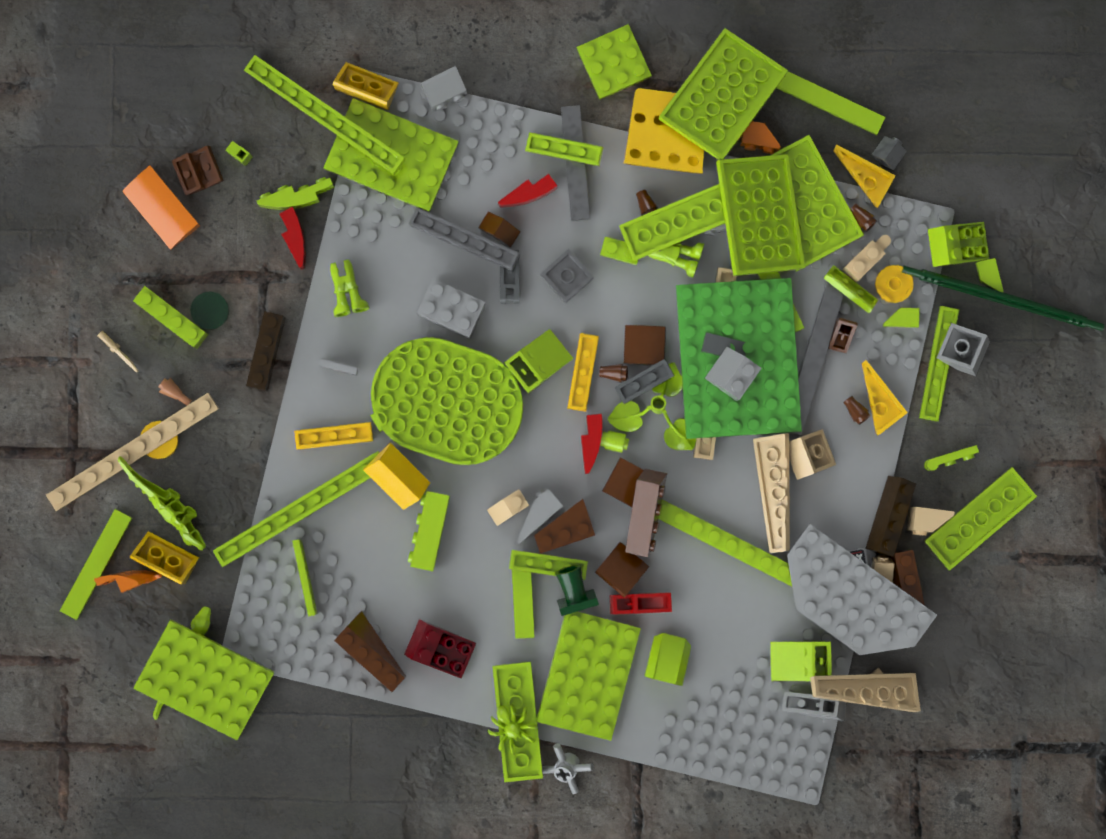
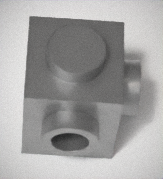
M884 136L872 153V156L880 165L894 170L907 151L901 146L903 143L895 137L891 139Z

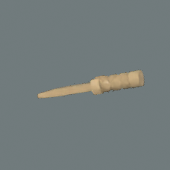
M101 331L97 336L106 343L113 353L116 352L135 372H138L134 363L119 349L121 346L113 342L104 331Z

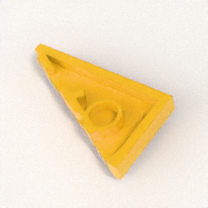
M836 145L833 150L873 205L878 208L896 175Z
M865 360L861 364L875 432L878 436L908 412L868 361Z

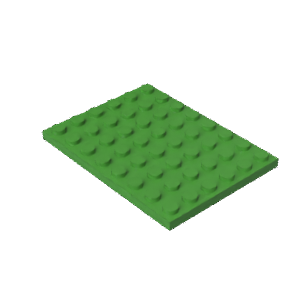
M791 278L676 285L686 439L802 432ZM706 332L746 342L742 347L746 353L745 357L762 368L740 400L735 401L705 379L720 357L701 352ZM731 344L730 349L735 351V346Z

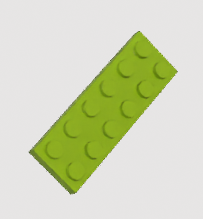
M720 184L619 225L633 262L725 224Z
M1010 467L925 539L924 542L947 570L950 571L1033 501L1037 495L1015 469Z
M531 662L493 665L496 707H505L509 712L510 721H512L510 704H513L516 722L522 717L523 708L526 707V718L520 726L537 725ZM498 719V722H499V723H501V724H503V725H506L505 723L501 722V721ZM538 729L521 730L532 739H535V742L528 741L522 735H520L521 739L517 737V742L513 739L514 755L510 751L509 738L504 742L501 751L504 782L543 778ZM505 734L500 735V741L503 739Z

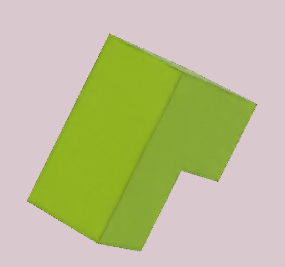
M234 141L226 148V152L245 167L253 158L248 151Z

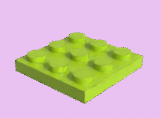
M629 24L576 47L599 100L652 77Z

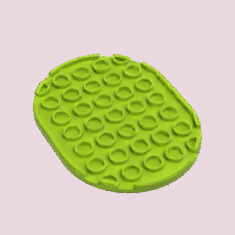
M424 337L407 341L397 346L382 360L372 382L371 402L373 412L378 424L389 438L404 448L448 463L473 465L496 457L513 441L522 421V394L510 370L502 362L489 354L448 340Z

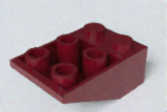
M419 619L404 655L411 660L462 679L476 642Z

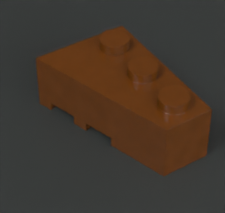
M582 499L535 534L534 537L541 554L595 536L584 500Z

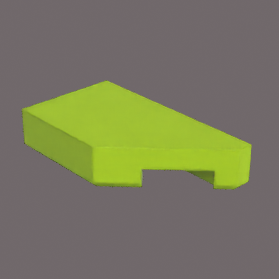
M992 258L976 262L980 282L994 290L1004 292L996 259Z
M899 308L883 323V327L919 328V308Z

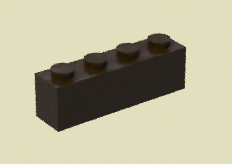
M264 311L246 383L247 387L268 392L286 319L283 315Z
M887 477L865 549L881 555L894 557L916 483L901 477Z

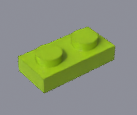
M609 237L604 238L600 256L637 266L638 260L633 262L626 242Z

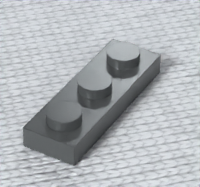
M663 359L619 384L615 389L622 402L626 404L675 375L666 359Z

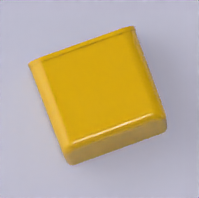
M642 88L636 89L623 164L688 173H703L704 150L659 120L660 114L676 93Z

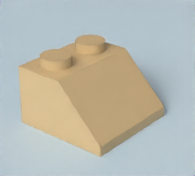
M823 429L789 441V460L797 480L836 465Z
M909 507L907 530L912 531V535L927 536V532H934L953 517L954 511Z

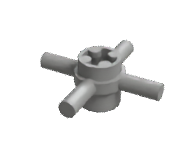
M557 743L553 748L558 760L554 766H542V773H554V776L559 781L568 782L572 794H576L579 792L574 779L577 772L593 771L594 765L592 763L579 764V759L575 754L564 753L560 743Z

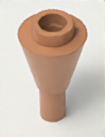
M171 377L169 380L164 378L158 386L161 389L159 393L176 400L178 399L186 406L192 401L182 393Z

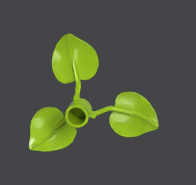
M674 362L669 363V366L675 376L652 389L653 392L661 393V395L654 396L650 406H647L644 411L640 412V408L635 402L630 401L626 404L621 402L608 417V422L616 429L623 432H634L641 428L643 424L640 416H643L649 410L656 414L663 413L670 426L664 432L666 445L674 450H693L695 447L696 438L686 439L685 419L679 418L672 424L665 410L666 400L664 394L668 397H674L682 390V376Z

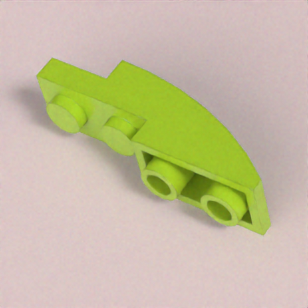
M326 177L316 180V184L312 186L304 185L299 187L297 192H295L292 186L284 185L277 189L278 192L270 194V192L265 193L256 201L260 207L268 209L287 210L292 206L294 209L319 203L317 195L335 187L330 178L326 179Z

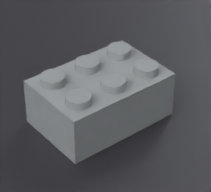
M433 278L420 304L417 315L470 339L486 303Z

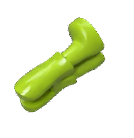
M698 242L694 246L677 243L648 256L655 260L667 262L673 267L678 266L686 271L687 276L694 278L699 262L680 258V254L700 261L704 243Z
M349 259L343 260L346 276H339L336 262L330 264V273L335 288L334 293L337 297V305L333 309L334 317H344L351 313L345 295L348 293L353 313L369 310L368 302L361 299L359 295V287L356 284L354 269Z

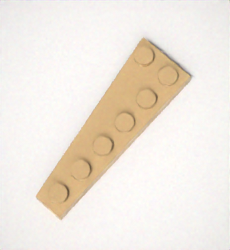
M789 433L755 438L753 443L769 553L790 551Z
M916 673L810 677L812 695L816 698L909 712L921 711Z

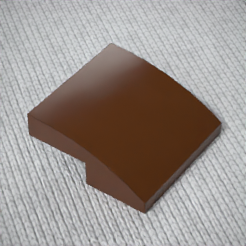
M205 146L172 160L185 196L197 193L224 181L210 146Z
M625 325L624 364L655 365L665 359L666 327Z
M620 457L602 491L633 507L636 482L644 470Z
M619 542L595 573L625 597L650 566L637 555L625 552L626 546Z

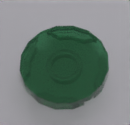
M211 291L203 292L192 302L190 308L191 317L203 329H217L227 321L229 305L220 294Z

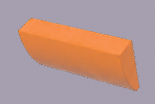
M150 165L123 190V193L170 250L200 227L199 223Z

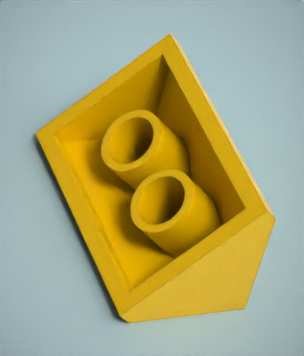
M347 62L333 81L335 90L389 110L399 82Z
M391 442L363 469L403 510L419 501L431 483Z
M149 531L130 555L131 559L181 585L186 584L199 557Z

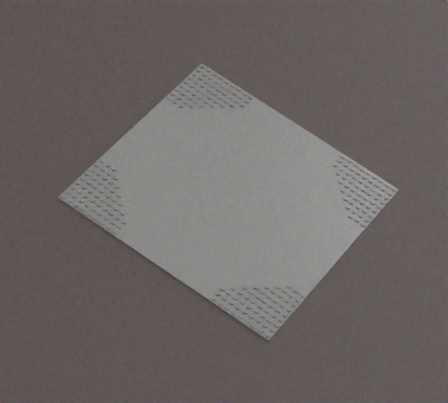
M370 71L399 82L389 110L356 98L357 100L459 141L429 213L503 246L506 245L478 228L488 211L504 218L521 231L510 248L512 250H519L520 253L519 304H514V302L500 304L499 265L410 226L409 222L415 212V206L340 175L337 176L251 527L373 453L381 452L391 442L431 482L424 493L425 495L427 491L450 496L436 564L432 572L410 567L411 563L408 562L409 553L414 551L415 544L412 543L413 534L418 532L419 525L416 524L417 516L423 510V506L420 505L421 499L403 510L370 478L244 555L223 646L274 671L273 676L499 729V727L490 718L493 716L498 721L492 666L531 662L536 715L538 716L564 616H561L557 600L565 598L556 576L531 573L535 638L515 639L512 570L509 569L511 550L540 554L534 535L583 499L595 536L541 554L588 561L586 579L583 580L585 591L594 589L599 605L578 612L639 627L641 630L612 740L609 741L537 722L539 739L817 805L821 796L838 720L782 711L784 691L812 695L811 681H771L770 642L830 641L832 676L849 674L854 651L796 610L791 586L659 519V529L654 537V540H656L654 552L651 551L648 557L637 555L650 567L628 594L671 592L672 612L610 614L609 595L619 593L595 573L619 542L625 546L627 544L632 507L602 491L620 457L643 470L650 469L668 473L663 500L769 553L753 439L786 433L716 437L713 460L693 458L694 449L674 450L666 445L664 432L670 426L663 413L656 414L649 410L646 414L640 416L643 424L641 428L634 432H623L613 427L608 422V417L614 408L622 402L615 389L621 382L599 376L600 366L623 363V365L628 366L627 380L653 366L624 364L625 325L666 327L665 359L668 364L674 362L682 376L676 285L716 283L718 267L732 269L727 231L715 232V235L704 234L703 232L679 242L686 246H694L698 242L704 243L700 261L680 254V258L699 262L694 278L687 276L686 271L678 266L673 267L667 262L655 260L649 256L638 259L636 266L600 256L605 237L625 242L619 225L641 216L636 196L639 191L646 190L658 208L667 206L719 184L716 164L718 159L704 151L702 174L623 164L628 132L581 121L583 143L602 146L604 149L600 166L585 164L590 220L571 221L566 160L525 151L529 132L564 139L562 116L471 94L464 95L465 98L455 103L452 101L448 103V106L443 110L438 111L436 109L433 111L420 82ZM727 155V156L725 157V159H736V158H737V157H733V156H729V155ZM549 174L558 186V189L549 195L525 205L500 208L498 205V201L528 179L534 185ZM835 181L849 208L857 203L875 216L876 224L867 232L862 229L863 237L808 265L804 269L797 272L795 270L778 272L781 279L791 278L793 304L804 325V329L795 333L799 377L826 284H830L824 279V276L833 265L844 272L842 269L872 240L876 242L883 235H888L891 238L890 245L884 250L886 254L856 282L879 300L871 312L867 313L846 295H843L837 319L843 318L857 322L858 325L847 354L827 349L802 436L823 429L836 465L797 480L789 460L790 550L809 524L846 550L866 548L887 477L894 476L938 287V285L912 276L913 291L910 296L902 302L889 303L881 299L877 294L875 280L879 272L890 265L902 267L905 265L918 270L925 269L941 274L942 266L933 267L928 229L952 225L954 209L889 193L885 194L879 207L876 208L860 186ZM569 249L594 276V279L565 303L540 274ZM349 259L354 269L355 281L359 287V295L361 299L368 302L369 310L353 313L348 293L345 295L351 313L344 317H334L333 309L337 305V297L334 293L335 288L330 273V264L336 262L339 276H346L343 260ZM757 274L739 275L736 277V281L760 280ZM433 278L486 303L470 339L417 315L420 304ZM506 289V294H514V289ZM899 308H919V328L883 327V323ZM551 329L573 357L572 361L529 394L517 381L523 400V415L519 430L513 441L503 452L483 463L457 465L404 448L390 439L384 431L380 432L370 416L374 413L371 402V387L376 370L391 351L407 341L424 337L440 338L489 354L504 364L505 361ZM580 333L599 336L586 412L567 409ZM324 358L355 366L359 369L358 375L355 376L320 367L318 365L319 360ZM865 360L868 361L908 412L878 436L875 432L861 364ZM683 388L674 397H668L664 394L666 400L665 410L671 423L674 424L679 418L685 419ZM651 389L631 401L638 404L640 412H642L647 406L651 405L652 398L661 395V393H655ZM851 396L869 410L868 413L871 415L860 425L853 422L843 403ZM602 414V434L603 431L627 434L626 438L629 439L628 449L620 453L604 449L605 447L600 446L590 473L585 474L581 435H588L586 415ZM371 422L373 441L296 450L295 430ZM789 433V441L802 436ZM542 488L545 491L549 489L563 507L519 544L517 540L532 503L536 499L534 495ZM519 489L530 506L497 526L487 509ZM301 539L318 613L309 617L292 543L293 540ZM866 549L868 566L872 567V557H875L876 553ZM789 551L769 553L788 563L787 554ZM361 611L406 675V678L393 692L387 689L334 641ZM419 619L476 642L462 679L411 660L404 655ZM666 633L686 638L690 643L691 650L683 686L644 676L654 636Z

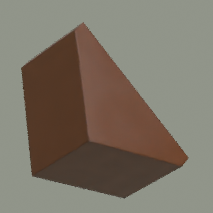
M489 211L478 227L510 248L521 232L504 218Z
M838 318L835 322L828 349L847 354L858 323Z

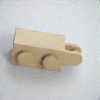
M883 235L876 242L872 240L842 270L855 282L859 281L886 254L884 250L890 245L891 238L888 235Z

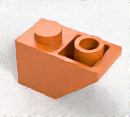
M752 121L742 134L740 146H744L745 150L755 151L756 149H762L764 153L774 154V152H778L780 149V144L765 123Z

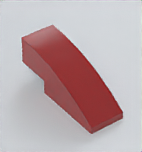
M549 174L534 185L528 179L498 201V205L500 208L525 205L549 195L558 189V186Z
M292 206L279 213L288 230L281 235L296 263L302 270L305 268L306 260L305 239L300 220Z
M602 414L586 415L588 435H581L585 474L590 473L599 452L602 438Z
M671 592L627 594L625 597L621 594L609 595L610 614L672 612Z

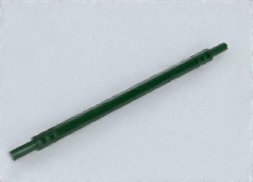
M903 265L901 273L918 277L919 280L1082 328L1086 326L1099 331L1104 329L1103 323L1089 320L1086 316L925 269L918 270Z

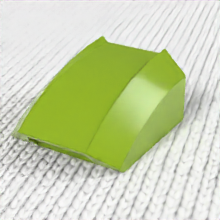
M666 633L654 636L644 676L683 686L691 645L686 638Z

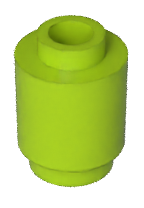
M603 431L600 446L605 447L604 449L623 453V450L628 449L629 439L626 438L627 434Z

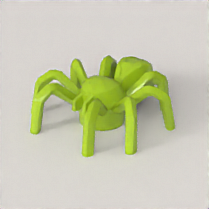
M510 704L512 721H510L507 709L498 706L496 711L497 717L506 725L499 723L493 716L490 718L495 725L504 730L492 732L488 729L487 732L492 736L505 734L499 743V751H502L504 742L509 738L510 751L514 755L513 739L517 742V737L521 739L520 735L534 743L535 739L521 731L522 729H538L537 725L520 726L526 718L527 708H523L522 717L516 722L513 704Z

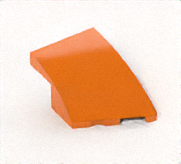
M132 570L101 576L94 580L97 586L107 585L116 581L121 593L157 580L162 575L155 571Z

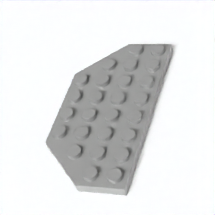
M811 524L807 526L787 554L796 610L859 655L915 647L937 616L933 611Z

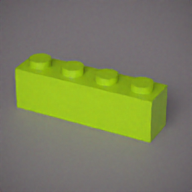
M146 286L142 288L133 300V302L195 349H198L209 335Z
M427 491L426 495L423 494L420 503L423 506L422 513H418L416 521L419 528L418 532H414L412 539L415 547L414 551H410L408 562L411 563L410 567L434 571L450 496Z

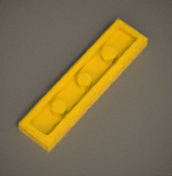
M580 333L567 409L586 412L599 336Z
M371 422L294 431L296 450L373 441Z

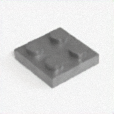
M569 249L540 274L565 303L594 279V276Z

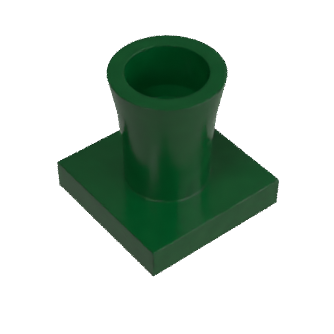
M581 565L568 566L555 572L565 598L557 600L561 616L599 605L594 589L585 591Z

